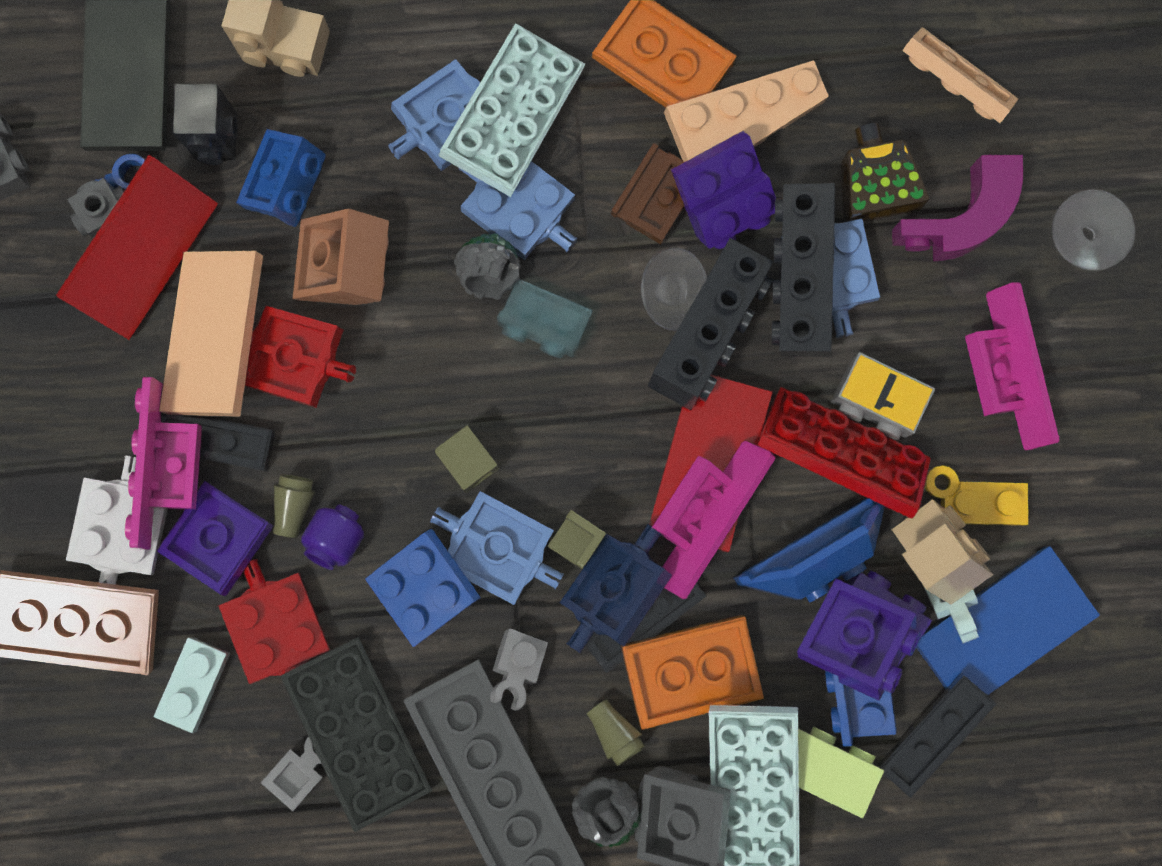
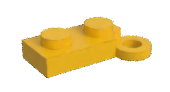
M947 466L934 467L927 473L925 481L927 492L934 498L941 499V506L943 508L951 505L965 524L1028 525V483L959 482L956 472ZM938 475L947 477L949 481L947 489L940 490L935 486V478Z

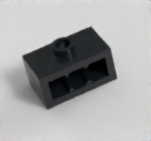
M175 84L173 134L200 163L218 165L222 164L223 160H236L237 112L217 84Z

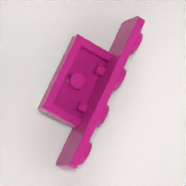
M1012 282L986 294L994 330L974 332L966 335L965 339L984 416L1014 411L1024 450H1031L1058 443L1059 435L1020 282Z
M143 377L142 388H138L135 395V408L137 413H140L139 428L132 435V452L136 455L135 472H131L128 481V491L130 497H133L132 514H129L125 521V536L127 540H130V548L140 550L151 549L154 508L196 510L202 426L199 424L161 423V412L159 410L163 383L153 377Z
M744 441L724 472L709 460L700 456L696 458L652 527L676 545L662 567L672 575L664 587L665 589L682 599L688 597L774 462L775 456L770 451Z

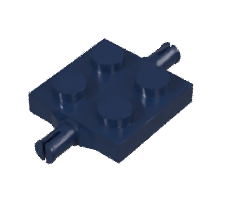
M647 524L634 545L620 542L606 534L560 601L581 622L569 641L566 642L567 645L580 654L594 633L609 636L624 647L672 577L668 571L654 563L651 556L648 555L661 536L659 532L652 528L653 526Z

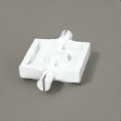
M125 456L121 480L105 482L89 478L83 479L66 561L89 564L93 568L100 570L99 583L116 585L118 574L135 572L154 575L158 557L157 550L160 547L168 509L154 508L150 550L130 548V540H127L125 536V521L127 516L132 514L133 497H130L128 491V481L131 472H135L136 457Z

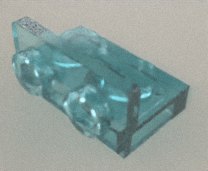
M519 280L515 283L503 311L499 312L497 322L498 326L503 327L502 334L522 343L525 342L526 338L541 344L539 348L541 351L562 359L564 354L574 357L593 310L523 280Z

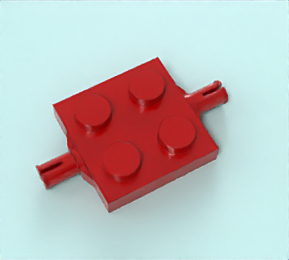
M265 306L260 322L252 332L245 387L317 408L324 385L330 376L349 383L355 378L348 374L356 375L355 365L335 361L336 351L344 330L337 325Z
M258 559L251 560L250 565L248 563L243 571L250 589H247L240 597L218 605L249 684L270 676H281L309 662L312 658L331 651L300 573L279 581L266 582Z

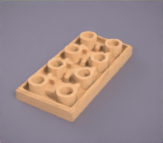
M257 251L183 253L160 412L167 415L240 417L263 255Z

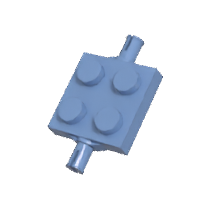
M456 59L391 103V110L405 126L407 132L388 145L391 153H395L397 159H400L417 146L429 155L441 171L452 164L439 157L440 150L480 84L476 78L470 76Z
M532 161L511 197L459 168L460 171L477 182L474 191L461 205V212L488 233H497L499 237L510 242L517 255L525 260L538 244L546 241L548 238L561 246L566 252L576 243L578 238L559 225L563 213L573 203L575 194Z
M863 219L835 223L832 319L836 338H841L844 336V333L845 337L853 334L848 311L859 304L874 302L880 299Z
M481 491L470 510L461 518L441 509V507L436 509L435 513L449 522L447 523L433 515L430 523H434L452 533L448 552L470 582L513 605L518 600L524 586L533 578L546 583L555 590L558 587L559 582L545 574L548 573L561 580L564 573L542 563L544 549L554 530Z

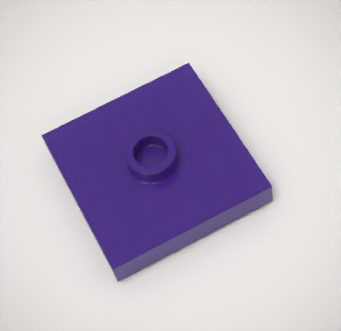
M204 481L197 491L196 510H184L157 552L220 595L226 597L273 528V525Z

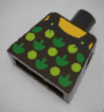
M870 123L856 128L855 134L859 148L847 151L841 161L844 222L863 219V222L920 211L929 201V196L904 140H896L883 143L878 123Z

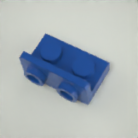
M267 129L236 203L247 210L274 216L287 225L296 227L305 210L318 174L321 171L325 160V153L304 137Z
M825 671L828 693L835 692L837 707H831L832 727L834 733H841L843 747L852 746L853 737L896 735L897 727L891 693L884 691L880 701L839 683L838 676Z

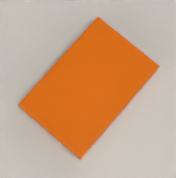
M630 0L592 52L594 60L665 108L714 92L737 57L654 0Z
M743 615L627 643L624 647L621 645L638 722L642 730L709 713L710 705L737 706L764 699L747 622Z

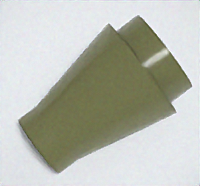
M280 474L278 484H274V534L291 538L298 537L300 527L315 494V491L312 490L313 480L300 476Z
M607 699L587 713L607 759L612 758L617 766L629 760L645 747L640 739L642 734L615 710Z

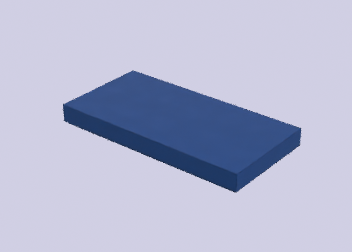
M1045 546L976 595L978 604L968 607V611L976 625L979 638L962 643L951 615H948L925 631L916 648L945 689L963 673L983 692L989 695L1100 615L1050 546Z

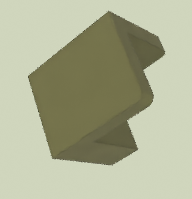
M468 425L435 449L436 455L466 494L499 470L496 462Z
M570 510L548 547L580 569H583L606 533Z

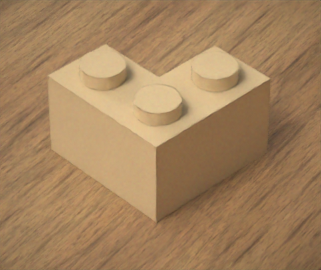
M229 0L221 25L244 62L256 67H265L266 64L278 66L284 72L298 77H303L305 73L318 76L330 34L323 15L286 7L281 0Z
M932 499L918 510L913 519L908 517L894 527L892 531L906 549L902 556L926 590L952 605L993 576L985 564L990 560V557L975 538L972 540L962 529L966 525L951 505L943 508Z

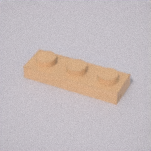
M923 27L910 39L902 50L909 55V60L914 66L920 70L930 71L941 79V83L946 90L955 95H963L973 103L974 109L986 119H995L1001 123L1018 101L1016 96Z

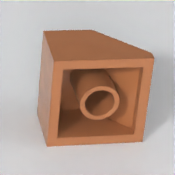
M344 209L301 219L293 299L351 305L381 301L385 285V257L389 245V220L352 209Z

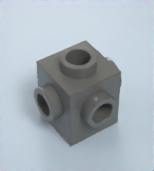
M102 178L99 181L94 180L83 184L78 188L77 194L67 199L75 212L70 215V218L83 237L87 235L95 237L125 190L121 186L115 189Z

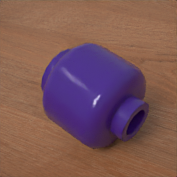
M337 505L335 509H318L301 537V543L306 549L304 555L315 564L329 570H333L335 566L347 565L364 538V531L356 522L359 516L343 505Z

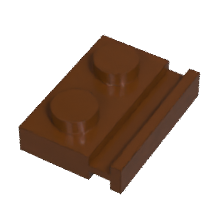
M653 143L613 207L611 215L615 218H620L630 227L661 245L685 207L671 169L681 165L684 161L670 152H664L658 148V145Z

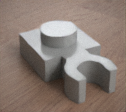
M510 628L504 632L492 670L503 674L502 682L497 683L493 687L490 694L491 702H500L506 689L511 691L514 696L511 709L516 711L523 707L526 701V691L523 683L532 685L537 682L548 642Z
M309 736L305 741V752L300 757L290 749L261 782L262 785L292 811L322 778L314 770L316 765L321 764L318 755L313 751V745Z

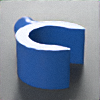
M136 154L123 155L114 163L112 173L105 175L104 179L115 189L121 186L126 190L129 183L125 182V173L133 166H141L145 160Z

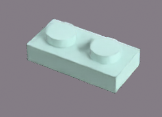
M188 637L153 717L188 732H197L230 653L196 638Z

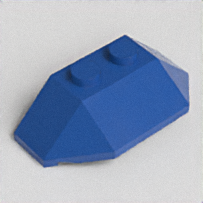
M865 498L735 576L734 580L737 585L794 600H801L806 597L809 602H812L829 592V582L841 575L845 581L849 580L866 569L863 562L874 556L885 506Z

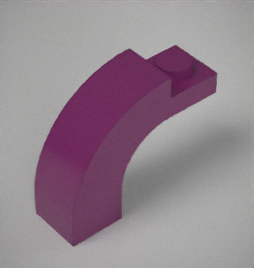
M981 155L970 167L971 198L965 213L950 219H901L892 229V246H905L906 251L912 252L925 251L930 249V246H933V261L955 259L980 247L1002 228L1015 210L1023 184V155Z

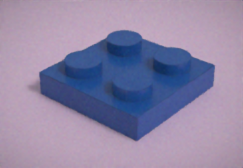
M432 529L424 532L365 578L412 647L420 644L481 598Z

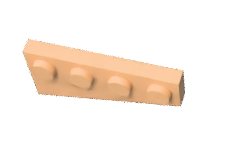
M813 60L667 106L664 115L681 158L686 162L742 131L751 137L753 146L756 147L781 128L784 129L823 104L829 96Z

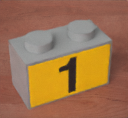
M859 352L850 360L831 403L839 406L838 411L844 413L847 418L859 422L864 418L876 424V428L882 431L885 436L899 440L900 436L906 438L915 433L935 388Z

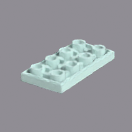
M515 23L442 146L439 157L511 197L586 64Z
M710 705L711 785L731 790L724 866H800L798 707Z

